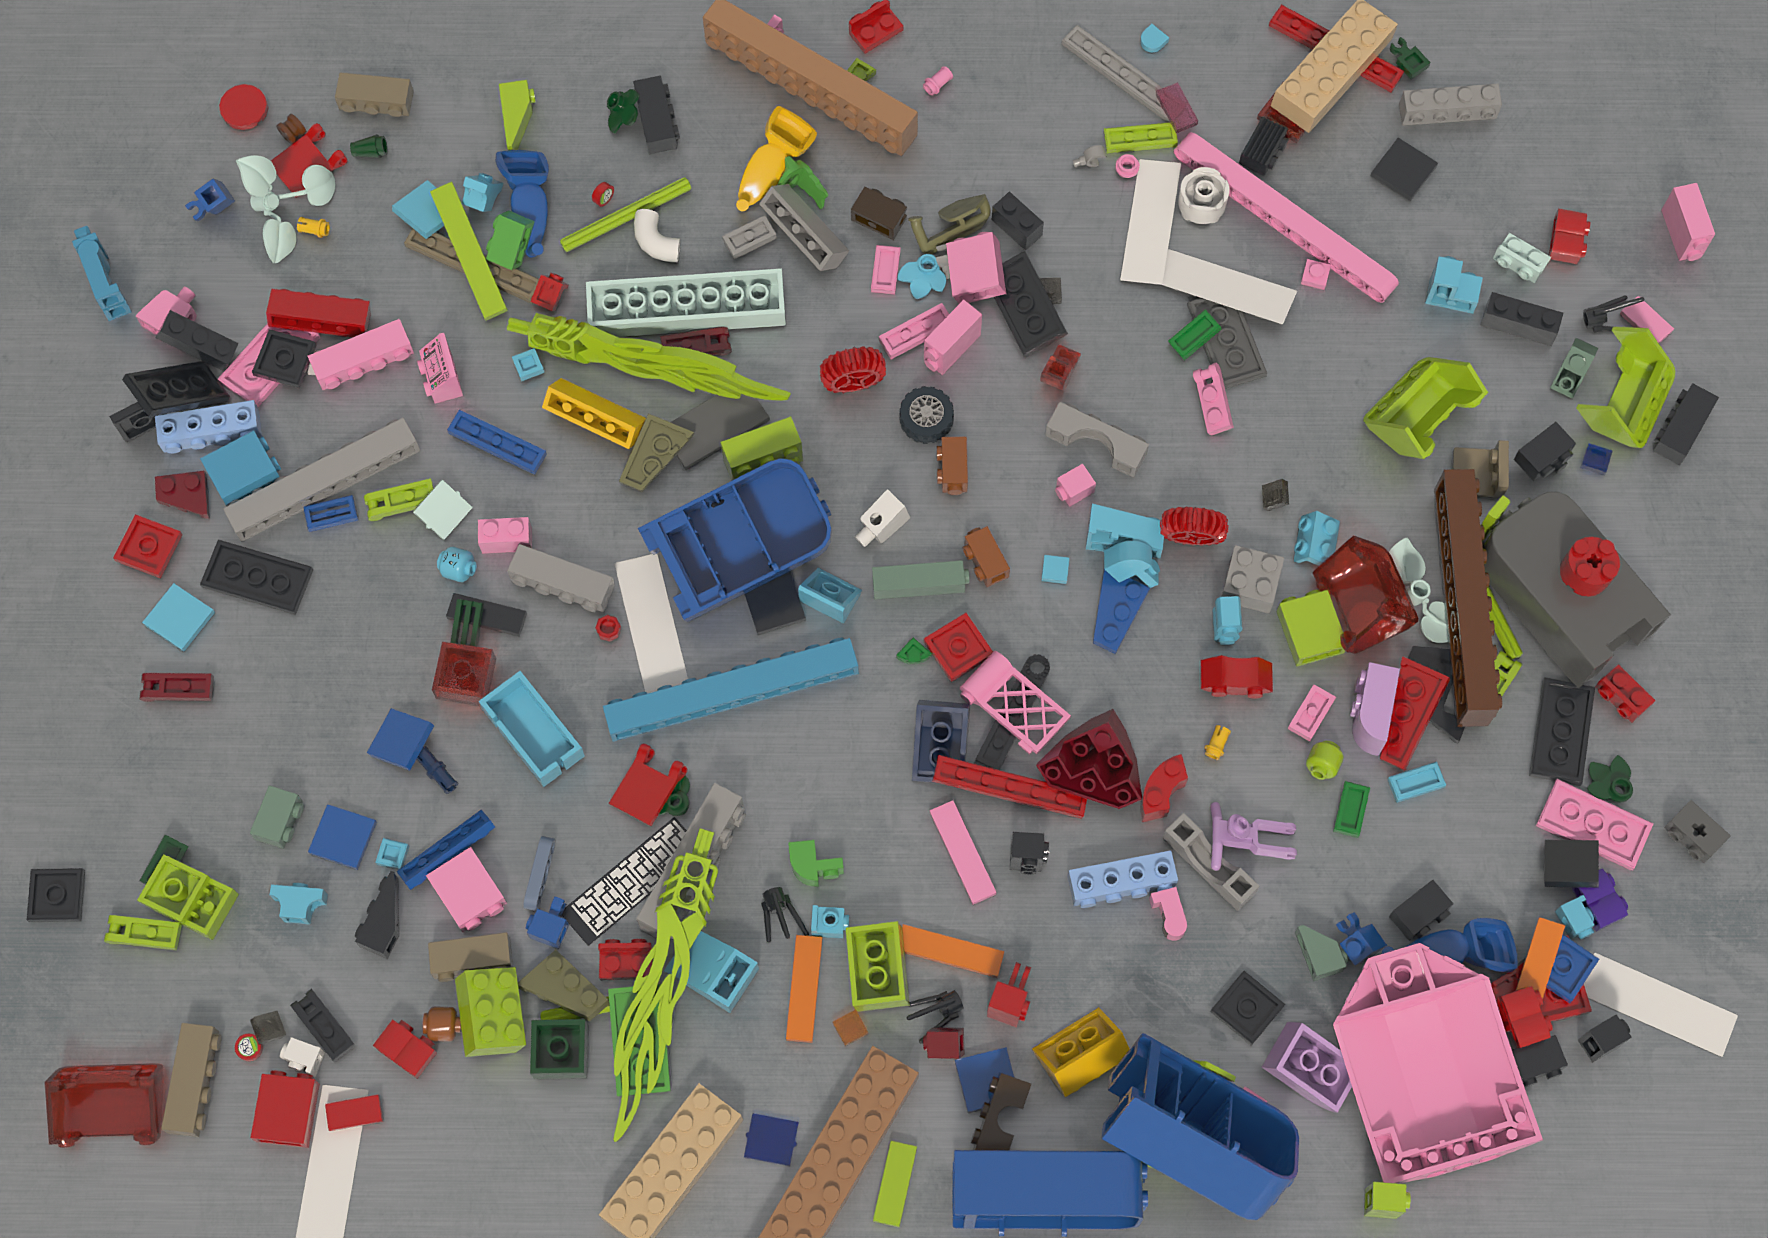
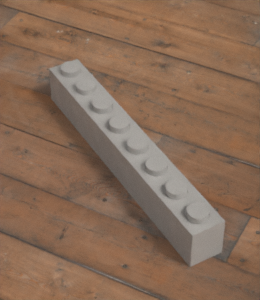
M405 419L392 420L385 427L366 433L362 439L346 443L340 450L332 454H325L318 461L310 465H303L296 472L288 476L277 478L273 484L265 488L255 489L251 495L243 499H236L230 502L223 510L242 542L303 511L304 506L319 503L419 452L420 448Z

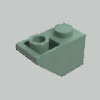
M1575 338L1550 388L1573 399L1598 348Z

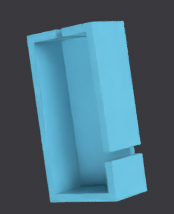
M521 671L517 672L479 701L484 713L496 728L498 727L499 732L543 787L562 774L560 768L564 766L567 770L585 757L582 747Z

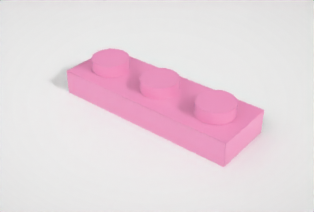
M943 303L880 335L879 342L889 358L893 359L922 344L949 313Z

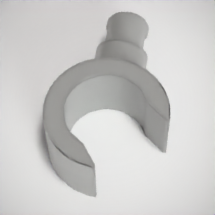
M1096 145L1087 148L1083 156L1073 160V164L1075 167L1080 165H1087L1089 167L1099 166L1097 158H1107L1104 147Z
M946 244L936 246L940 255L936 257L937 264L942 268L946 279H950Z

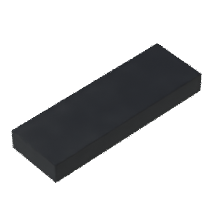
M453 593L446 614L447 619L454 620L457 599L481 602L484 605L480 627L520 637L527 615L525 610ZM466 605L463 606L462 623H464ZM473 606L470 625H473L476 607Z

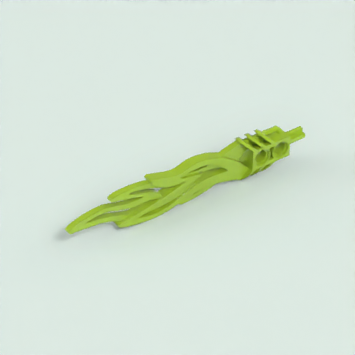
M536 313L532 322L516 318H509L507 330L527 335L529 347L547 351L559 358L583 364H589L590 362L607 363L637 377L661 379L691 392H695L697 388L727 398L739 399L741 394L753 398L783 401L788 400L791 395L788 391L748 379L735 372L736 365L696 350L662 346L660 343L641 339L619 338L589 323H578L574 319L566 320V317L563 316L551 317Z
M699 828L692 853L686 852L685 856H677L674 860L669 879L663 882V886L667 885L666 890L660 894L659 899L663 898L661 905L655 909V912H657V941L645 958L636 977L632 991L633 993L638 992L626 1012L616 1044L614 1075L618 1076L621 1072L622 1099L613 1137L614 1142H617L626 1132L639 1106L642 1090V1070L647 1051L649 1050L647 1093L649 1094L654 1089L658 1080L666 1044L669 1046L672 1041L673 1010L688 982L690 948L703 926L706 928V911L710 915L709 901L711 898L714 902L715 898L712 891L717 878L718 868L716 865L711 864L712 859L707 858L715 832ZM682 860L683 864L681 871L679 874L676 875L679 861ZM698 861L702 864L703 872L700 876H692L688 872V865L691 862ZM709 869H712V876L708 884L706 879ZM684 887H691L695 891L693 901L685 902L681 899L680 892ZM673 905L696 912L681 922ZM672 936L675 947L672 974L669 973L654 997L668 955L670 937ZM654 958L649 974L643 977L647 966ZM682 965L679 984L672 999L675 977L678 968ZM640 1002L624 1046L625 1032L629 1020ZM659 1002L657 1013L659 1054L655 1070L654 1033L647 1019ZM644 1027L643 1041L636 1064L635 1098L632 1109L625 1120L629 1096V1058L634 1044Z

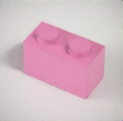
M529 518L478 520V544L482 554L516 552L519 544L532 548V526Z

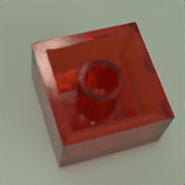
M442 642L432 686L435 698L480 706L479 701L490 692L496 664V656L493 649Z

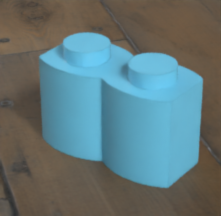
M1238 596L1219 597L1215 600V607L1212 609L1215 642H1220L1221 645H1232L1240 638L1239 633L1243 629L1241 600Z

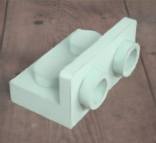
M1509 233L1503 243L1497 248L1493 259L1502 267L1510 268L1518 273L1522 279L1535 283L1551 257Z

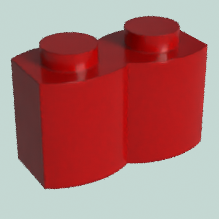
M1558 208L1553 221L1548 254L1551 260L1577 264L1581 257H1585L1587 243H1584V236H1588L1591 222L1587 221V213Z
M1527 986L1499 996L1517 1048L1551 1038L1549 1031H1552L1553 1027L1548 1015L1543 1016L1540 1006L1543 1005V1000L1538 989L1534 990L1532 986Z
M392 1019L373 1046L418 1079L437 1054L433 1049L435 1044L424 1035L420 1039L413 1035L411 1032L414 1028L405 1021L401 1020L397 1023Z

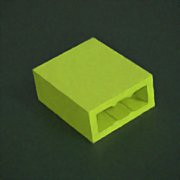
M1313 590L1306 593L1304 597L1296 599L1295 596L1283 599L1279 603L1276 612L1296 667L1345 653L1348 644L1328 590L1322 592L1320 590Z

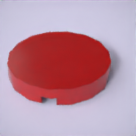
M247 84L237 85L227 90L221 97L219 104L220 114L224 121L232 128L239 130L256 127L257 123L265 119L268 112L265 95L257 87Z

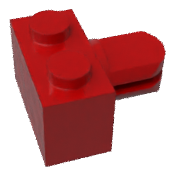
M1018 962L1014 966L1008 984L997 981L987 1012V1017L1017 1027L1019 1020L1025 1021L1030 1001L1026 1000L1028 992L1024 991L1031 967H1025L1019 987H1015L1014 985L1021 967V963Z

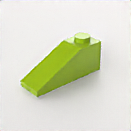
M527 80L499 84L508 150H518L533 113L532 103L536 102L534 88L529 89Z

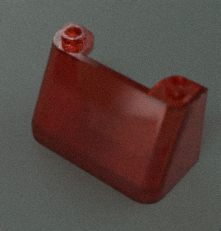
M1353 535L1312 572L1317 588L1321 592L1328 590L1329 595H1333L1336 599L1348 630L1340 635V643L1342 648L1348 653L1358 654L1409 630L1419 621L1391 554L1380 544Z
M158 1063L66 1066L55 1070L45 1081L49 1145L58 1144L60 1148L74 1146L75 1142L80 1140L81 1137L133 1136V1140L138 1141L140 1145L154 1144L161 1137L163 1065Z

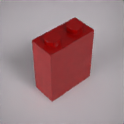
M272 1070L270 1074H262L250 1138L260 1143L309 1148L320 1083L313 1079V1075L297 1073V1077L286 1076V1072Z

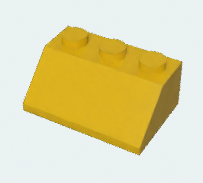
M1098 1007L1035 1046L1032 1050L1053 1084L1067 1097L1118 1065L1130 1048L1122 1031Z

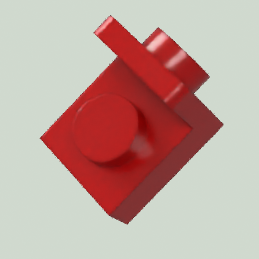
M550 272V275H541L530 302L550 311H555L563 290L568 289L569 284L563 282L564 277Z

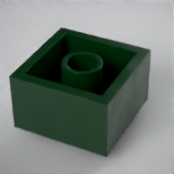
M531 1020L530 1074L533 1079L587 1078L588 1024L586 1020Z

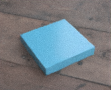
M428 180L392 205V211L425 239L444 226L430 193L436 187Z
M173 583L142 623L184 652L214 615L215 611Z

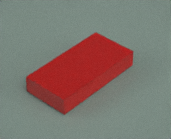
M380 1095L325 1104L328 1131L383 1122Z

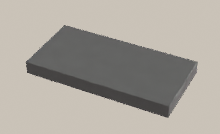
M1203 298L1187 303L1192 319L1196 318L1206 309L1222 328L1203 345L1210 365L1213 363L1219 365L1225 389L1267 377L1266 368L1243 311Z
M741 394L739 399L715 395L671 421V423L695 433L676 456L685 470L721 450L720 442L755 430L770 421V417L757 398Z

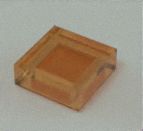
M856 1010L832 1022L845 1047L868 1035V1031Z

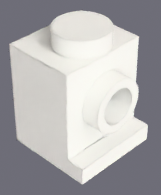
M291 1037L289 1043L284 1044L280 1058L289 1062L288 1067L303 1072L304 1068H306L305 1072L313 1075L315 1078L325 1052L317 1046Z

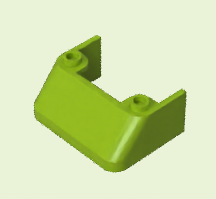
M1613 326L1612 332L1621 343V348L1616 354V363L1623 373L1608 406L1578 404L1576 409L1593 431L1629 447L1642 448L1649 438L1674 382L1675 367L1648 328Z

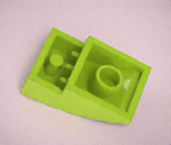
M163 854L137 901L213 940L239 894L233 888Z

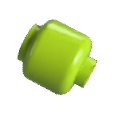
M1327 740L1318 742L1313 745L1307 757L1306 766L1311 775L1316 779H1331L1337 775L1343 763L1344 755L1336 743Z

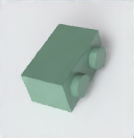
M269 785L251 828V836L257 841L284 849L286 843L292 840L294 834L293 825L296 818L299 819L303 812L304 804H302L303 801L299 795Z

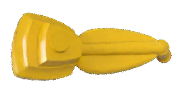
M777 106L767 120L765 136L768 139V143L755 151L742 176L738 193L739 200L736 203V207L740 211H746L750 205L761 200L771 186H776L785 171V158L788 156L798 157L804 154L817 136V132L812 126L798 115L781 106Z

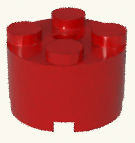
M1597 537L1582 538L1574 543L1561 562V578L1565 585H1569L1574 589L1573 592L1578 595H1598L1616 577L1620 568L1619 555L1610 540H1603Z

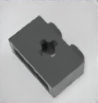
M1692 800L1664 827L1674 841L1681 842L1688 849L1687 851L1691 857L1703 863L1731 837L1728 832ZM1695 830L1699 833L1697 837L1693 835Z

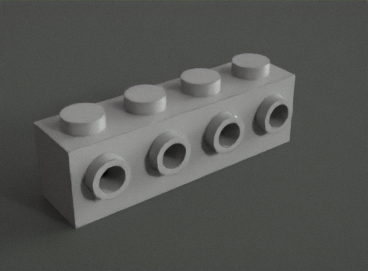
M1499 84L1404 90L1399 103L1402 126L1497 119L1502 106Z
M789 184L771 186L759 205L820 271L836 269L848 254L849 250Z
M521 544L518 545L507 570L514 584L521 587H526V585L534 587L538 593L543 595H549V593L556 595L565 603L572 604L576 602L591 612H596V610L604 612L615 587L613 577Z

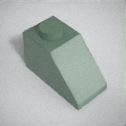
M1301 925L1297 927L1295 935L1313 981L1344 971L1347 967L1348 958L1343 948L1339 947L1337 941L1307 926Z

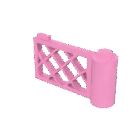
M994 651L960 687L962 692L960 696L966 703L970 705L974 703L983 708L1020 740L1018 745L1029 755L1032 751L1038 754L1071 718L1070 714L1017 671L1008 659L997 651ZM1012 676L1021 682L1022 691H1007L1006 683ZM1003 687L1004 692H998ZM1036 695L1041 699V707L1026 708L1025 696ZM1007 696H1022L1023 708L1008 709ZM993 697H1004L1005 709L994 710L987 703ZM1055 711L1062 717L1057 724L1045 723V712ZM1041 712L1042 725H1027V713ZM1023 713L1024 725L1013 726L1009 722L1008 714ZM1043 729V739L1037 745L1028 739V730ZM1046 729H1051L1046 735Z

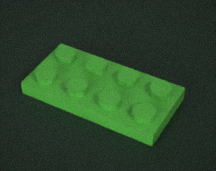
M658 984V985H657V988H656V992H655V994H654V997H655V995H656V993H657L659 987L661 986V984ZM633 986L608 989L614 1058L623 1019L638 992L633 993ZM640 1002L629 1020L625 1032L624 1046ZM659 1002L647 1019L654 1033L655 1070L659 1054L657 1024ZM644 1027L634 1044L629 1058V1095H635L636 1064L643 1041ZM667 1044L661 1071L651 1093L671 1091ZM649 1050L643 1064L641 1094H648ZM620 1072L618 1076H615L617 1096H622V1075Z

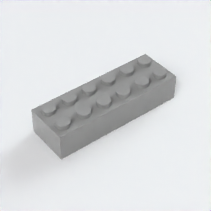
M714 783L636 918L641 931L657 939V912H655V909L661 905L663 898L659 899V896L666 890L667 885L663 886V882L669 879L675 858L679 855L685 856L686 852L692 853L699 828L715 832L707 858L712 859L711 864L718 867L721 860L719 858L721 851L728 849L733 840L731 835L735 827L739 828L746 817L741 796ZM682 860L679 861L676 875L679 874L681 871L683 864ZM693 861L688 865V872L692 876H700L703 872V866L700 862ZM684 887L680 892L681 899L685 902L693 901L695 891L691 887ZM673 905L680 921L683 920L684 916H690L692 910Z

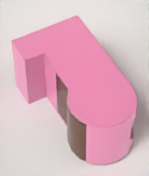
M1173 887L1151 893L1149 897L1151 908L1159 907L1164 922L1162 927L1164 936L1172 941L1181 939L1186 931L1187 921L1177 888Z

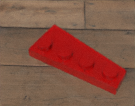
M1402 656L1388 738L1382 749L1380 759L1405 771L1450 678Z

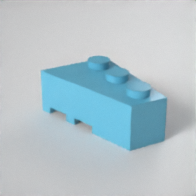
M1092 503L1086 550L1104 552V550L1121 542L1139 541L1152 547V558L1160 559L1164 536L1160 534V520Z

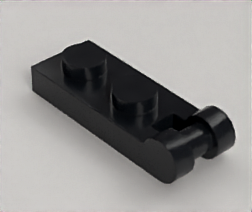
M311 988L305 993L306 996L299 1002L296 1000L290 1006L332 1061L336 1062L356 1045ZM313 1004L316 1009L307 1014L305 1010Z

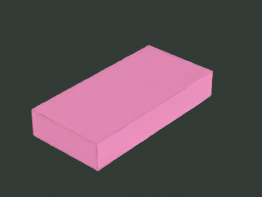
M876 245L871 292L895 295L900 247Z
M1645 301L1625 307L1620 312V315L1634 328H1648L1658 343H1661L1674 330Z

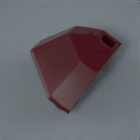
M1114 709L1091 718L1065 735L1036 765L1048 786L1117 809L1142 800L1137 758L1127 731Z

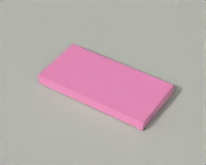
M267 323L222 373L218 381L244 401L254 400L257 407H259L280 384L253 376L252 374L268 330L311 340L315 343L321 338L318 333L268 327Z
M1556 779L1536 826L1565 840H1599V856L1633 871L1654 823Z

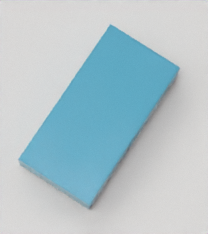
M1437 762L1390 776L1387 779L1396 803L1445 788L1446 786Z

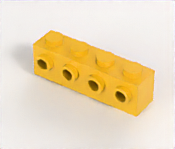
M563 378L548 386L542 405L543 409L627 449L635 445L646 420L645 417Z

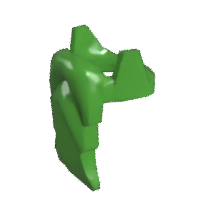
M790 156L786 157L785 171L778 185L789 184L791 188L798 185L815 200L820 209H823L828 192L820 183V180L813 174V171L806 163L801 160L794 161Z

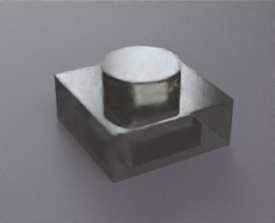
M1040 278L1052 303L1061 304V278Z
M1279 479L1262 485L1263 509L1271 511L1289 505L1288 481Z
M278 1011L258 1015L250 1020L259 1045L286 1036Z

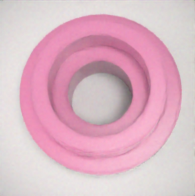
M1125 154L1118 158L1115 169L1121 177L1131 178L1138 173L1140 165L1133 155ZM1128 165L1131 169H1125L1123 166Z

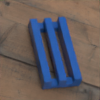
M353 495L304 506L309 532L358 521ZM349 504V507L337 510L333 509L312 516L310 515V513Z

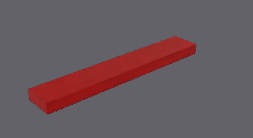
M1282 4L1269 22V26L1312 50L1330 31ZM1377 56L1360 76L1392 93L1402 78L1404 71Z
M941 755L937 757L932 782L1080 819L1084 817L1087 803L1086 798L1049 787L1045 781Z

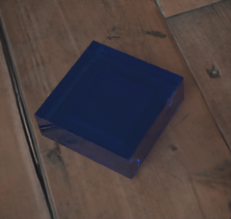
M1588 443L1580 468L1605 476L1613 451Z

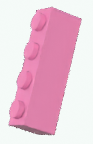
M397 319L308 355V358L322 390L334 389L340 383L347 380L358 379L369 371L383 369L387 364L394 361L405 360L414 352L400 319Z

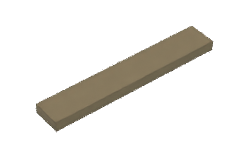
M411 230L404 242L405 247L465 273L450 238L435 232L425 239L416 230ZM487 260L500 290L533 304L530 301L538 284V278L518 269L510 270Z

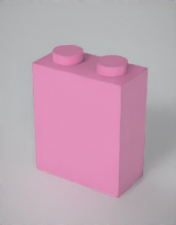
M1693 183L1674 187L1661 211L1679 261L1686 259L1694 261L1703 256L1715 236V232L1698 184Z
M980 232L973 237L957 238L953 242L946 243L952 296L959 304L963 300L971 303L1006 294L1000 242L993 232Z
M963 300L924 340L925 365L931 371H937L943 375L981 336L982 314Z
M471 847L426 875L462 932L476 929L482 923L481 920L489 915L493 917L499 914L504 909L503 906L507 904Z

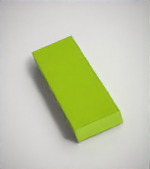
M1175 122L1104 128L1103 131L1106 154L1178 146Z
M1504 495L1489 511L1481 524L1485 530L1484 540L1491 533L1492 528L1497 525L1498 519L1510 504V500Z
M895 1141L890 1142L873 1222L900 1227L917 1146Z

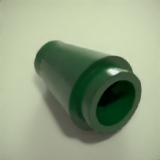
M376 134L351 142L350 151L353 157L382 158V155H387L388 146L386 138Z

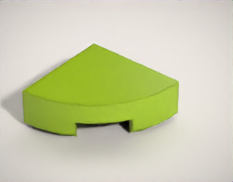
M858 58L855 59L847 70L864 81L871 79L876 74L875 68Z

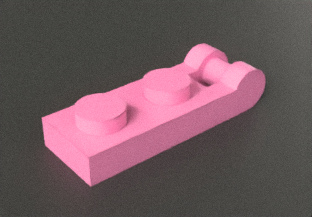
M1213 363L1207 369L1202 370L1200 368L1193 371L1207 433L1212 436L1234 428L1219 365ZM1212 377L1213 383L1207 385L1206 379Z

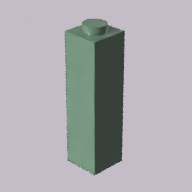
M963 560L872 567L874 599L965 593V584H969V570L964 569Z

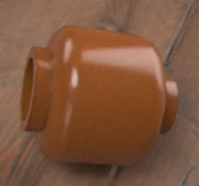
M433 1006L428 1013H424L423 1034H427L429 1040L451 1042L455 1039L456 1033L462 1032L460 1017L457 1016V1011L454 1007Z

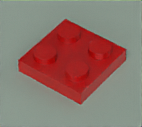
M135 514L113 559L118 563L161 579L183 534L179 530Z
M967 613L936 630L923 640L951 682L982 664L993 653Z

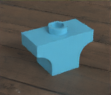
M479 173L476 176H467L463 183L465 192L462 204L482 212L492 211L494 201L502 191L504 183L484 173Z
M293 883L292 886L271 885L269 894L275 901L280 902L279 917L287 923L311 924L314 910L319 906L327 905L328 894L324 889L308 888V885L304 883Z

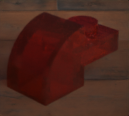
M1058 344L1053 356H1050L1041 373L1040 381L1064 391L1080 360L1081 353Z

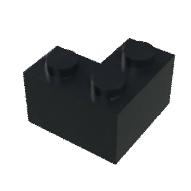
M1554 422L1519 449L1513 460L1533 481L1540 476L1546 478L1553 471L1559 473L1567 466L1568 463L1566 461L1573 456L1572 450L1576 442L1557 422Z

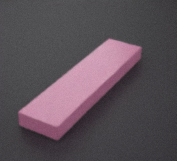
M952 800L930 810L929 813L972 905L996 895L997 892L954 801Z

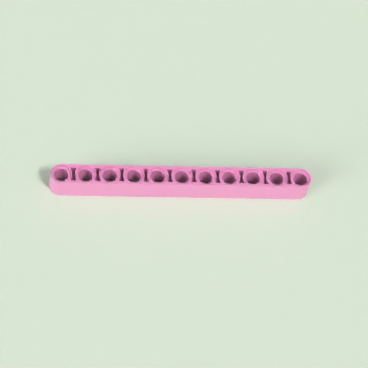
M1188 133L1174 149L1177 159L1190 169L1195 170L1200 167H1208L1220 172L1221 176L1229 184V196L1320 262L1330 264V269L1373 300L1383 303L1399 285L1398 279L1390 271L1197 134Z

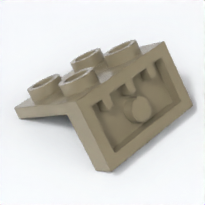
M1499 440L1495 448L1491 450L1454 448L1453 469L1475 470V478H1478L1480 482V490L1477 493V497L1501 498L1508 490L1509 441Z

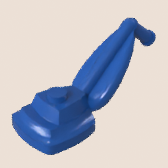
M507 150L497 152L495 157L496 165L513 190L511 195V211L535 221L526 249V255L534 258L536 255H541L544 250L541 242L547 224L548 203L546 194L540 185L546 182L548 178L549 165L547 159L542 152Z
M1477 918L1469 921L1464 926L1463 933L1453 929L1441 930L1421 937L1406 946L1421 943L1429 947L1430 950L1459 963L1466 961L1477 967L1499 972L1511 973L1518 966L1517 951L1511 931L1506 922L1498 919ZM1390 946L1385 947L1382 950V954L1394 951V949Z

